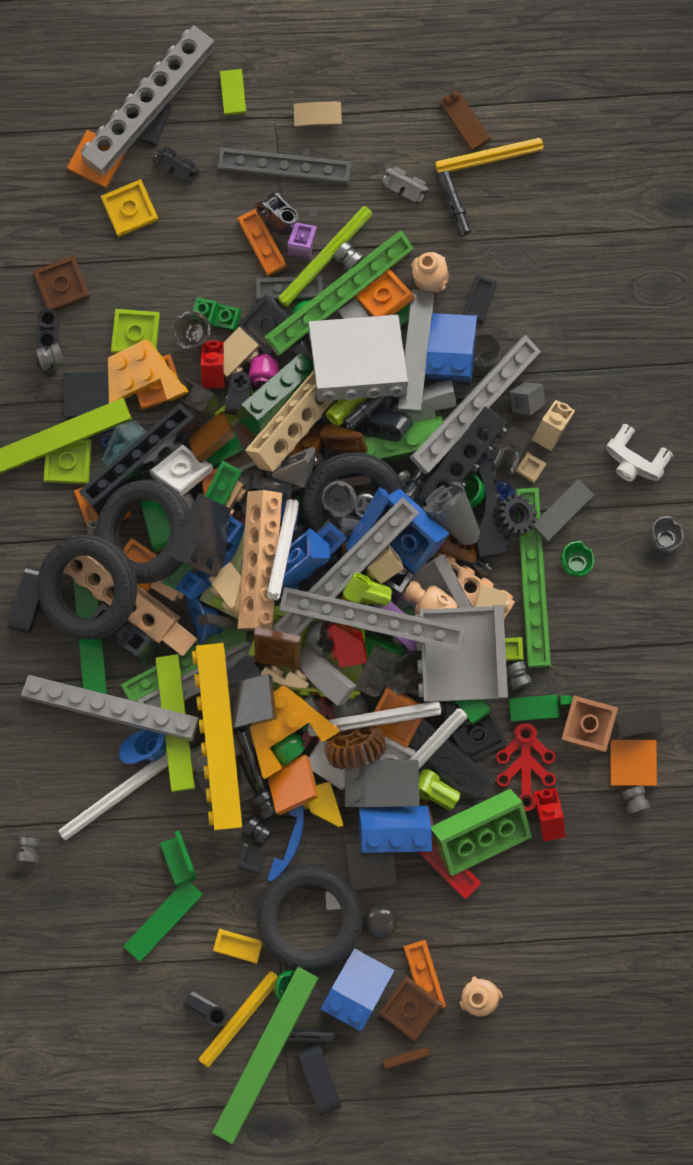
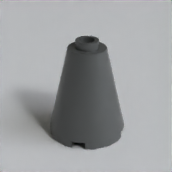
M450 482L452 486L446 488L443 485L432 492L425 500L427 506H423V509L462 545H472L478 541L480 529L464 487L459 482Z

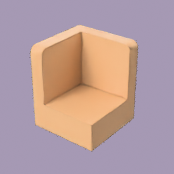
M177 622L162 638L163 643L173 648L181 656H184L193 644L198 643V639Z

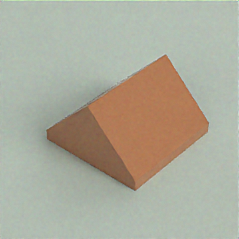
M574 696L562 740L583 749L606 752L618 708Z

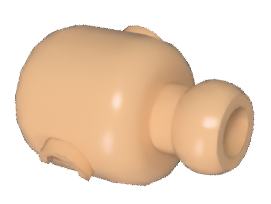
M428 252L414 259L411 267H413L412 274L415 284L420 290L435 291L437 293L446 288L449 273L445 257L435 252Z
M411 581L402 594L404 600L416 604L415 614H420V608L444 609L459 607L452 596L437 586H430L425 591L416 581Z
M474 976L472 981L463 989L460 1005L463 1011L466 1010L471 1015L478 1017L487 1016L494 1012L503 996L501 991L491 981L477 979Z

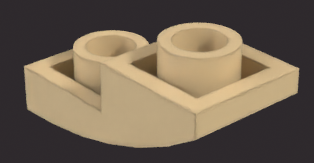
M341 102L294 104V126L296 127L342 124Z
M273 665L272 667L266 666L261 675L270 674L272 675L273 682L289 687L307 688L312 683L307 680L308 677L300 670L296 672L292 670L287 676H284L285 672Z

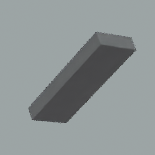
M316 276L294 300H312L323 291L322 276ZM297 277L256 278V301L258 302L267 293L275 301H279V296Z
M578 479L534 523L533 529L548 542L594 494Z

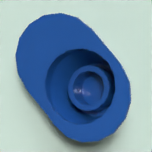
M187 597L188 610L195 627L198 642L202 645L207 637L222 633L221 616L215 607L208 604H200L198 597L192 600Z
M145 729L134 733L123 742L119 752L120 759L126 764H134L142 760H160L167 751L165 734Z

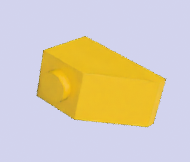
M326 782L317 785L319 798L304 804V808H309L311 814L338 828L344 827L331 783Z

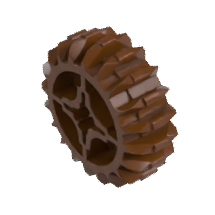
M377 726L338 732L327 739L324 744V751L329 764L333 768H339L340 770L345 768L347 770L351 768L358 769V767L374 763V760H379L387 749L384 733Z

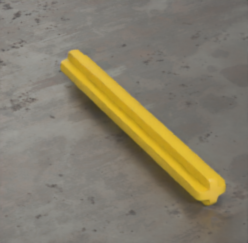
M536 138L437 161L436 170L438 174L443 171L451 172L542 151L543 142L541 138Z
M270 971L199 1057V1061L206 1067H209L273 990L275 980L278 977L274 972Z

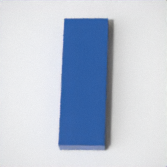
M379 487L345 544L347 552L374 526L389 501L386 490Z

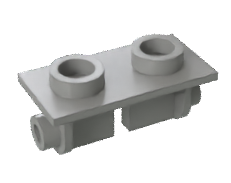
M397 167L386 169V172L390 174L389 176L385 175L382 180L385 187L399 193L403 186L405 190L402 196L415 203L417 201L422 202L425 196L422 194V191L429 190L428 187L424 186L425 182L416 177L411 179L405 176L406 172Z

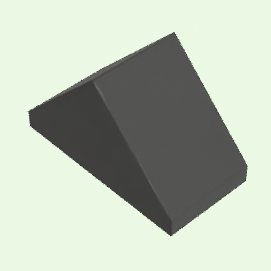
M314 447L285 458L280 467L274 470L271 475L276 479L304 488L312 474L315 457Z

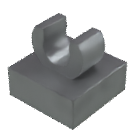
M350 515L338 518L337 522L341 526L339 531L343 535H345L346 530H352L353 532L361 518Z

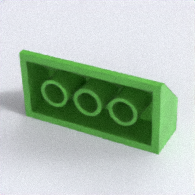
M435 410L436 418L413 422V427L398 442L362 435L368 448L365 454L375 456L385 463L411 457L443 422L440 411Z
M511 789L431 826L434 845L451 876L532 838L523 802Z

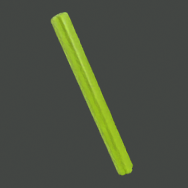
M363 206L278 298L282 305L285 307L289 306L329 263L341 245L348 242L372 216L370 209Z

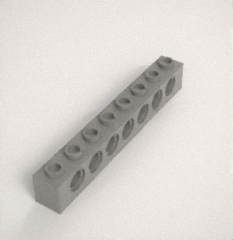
M195 25L190 30H185L178 44L168 49L164 60L154 65L150 76L140 81L137 91L126 97L123 107L112 113L109 123L98 129L95 139L91 143L87 142L81 150L83 163L101 177H104L161 112L166 103L175 96L215 50L214 40ZM187 49H192L194 51L192 54L184 53V51ZM173 65L180 66V68L175 71L170 69V67ZM159 81L166 82L162 87L155 85ZM144 97L152 98L148 103L141 101ZM131 113L138 114L135 119L127 117ZM117 129L124 131L121 135H115L113 132ZM103 145L110 147L107 151H100L99 148Z

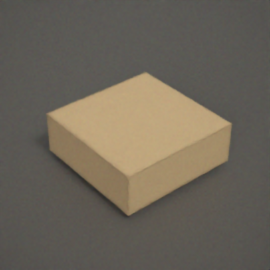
M527 452L515 472L535 484L546 463Z

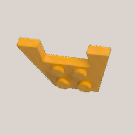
M145 339L108 357L109 403L121 398L125 400V398L160 381L162 382L167 400L170 401L187 394L188 390L180 383L176 374L170 370L165 363L166 361L149 340Z
M285 685L274 691L277 719L250 726L264 779L282 768L270 747L302 726L310 723L321 742L340 732L336 725H333L325 716L317 712L304 699Z

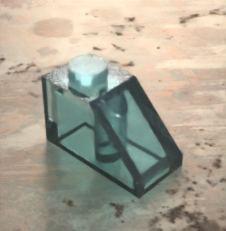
M136 421L117 425L102 457V461L108 466L145 434L146 431Z

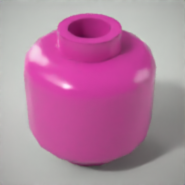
M262 354L252 359L249 378L253 385L260 389L279 372L278 362L267 354Z

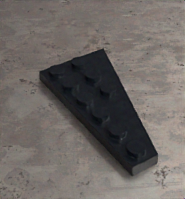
M423 717L408 747L418 751L438 728L426 717ZM449 738L419 768V772L430 770L437 774L440 780L477 798H480L495 781Z

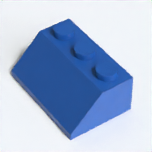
M398 489L388 495L389 501L375 524L402 497L420 513L390 543V546L401 558L402 563L415 574L437 552L450 533L401 489Z
M428 806L359 807L360 853L431 852V823Z

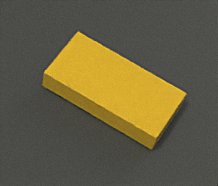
M219 929L213 951L257 964L263 943L257 939Z

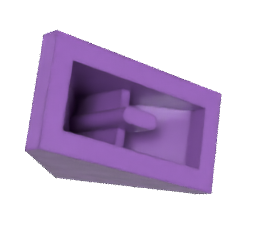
M295 223L288 242V256L310 260L317 226Z

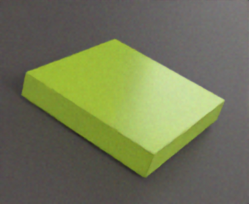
M115 309L111 353H119L145 339L149 340L157 350L160 312Z
M84 439L45 455L44 483L86 485L90 478L92 440Z

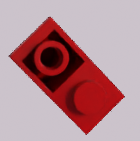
M215 340L202 342V388L225 387L224 342Z
M331 622V625L327 626L329 640H334L335 646L332 647V655L334 660H338L339 668L367 663L363 633L352 626Z
M551 788L534 791L543 842L566 838L564 816L557 789Z

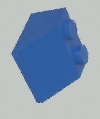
M309 529L290 545L282 585L298 584L303 579L309 578L319 566H323L328 562L330 558V545L313 530Z

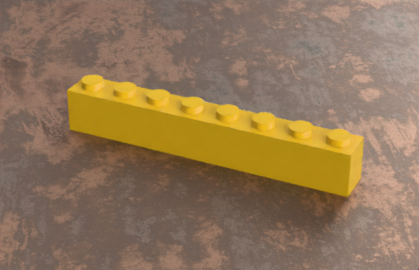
M224 643L196 646V651H192L193 665L198 664L199 674H194L195 686L196 688L200 687L201 697H197L198 711H203V719L199 720L200 734L205 733L206 741L201 743L202 755L207 756L208 765L204 766L205 779L210 781V788L206 789L207 802H212V811L208 812L209 825H214V830L242 827Z

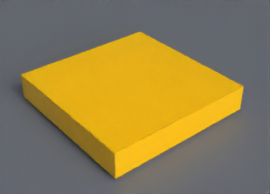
M141 179L100 196L118 237L159 220Z

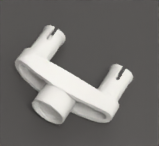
M623 424L615 438L611 439L606 446L609 454L620 463L616 473L629 482H632L637 474L650 480H660L664 473L663 469L673 457V454L668 451L665 457H663L667 449L660 448L653 462H648L625 447L631 436L635 433V430L630 427L627 431L629 425Z

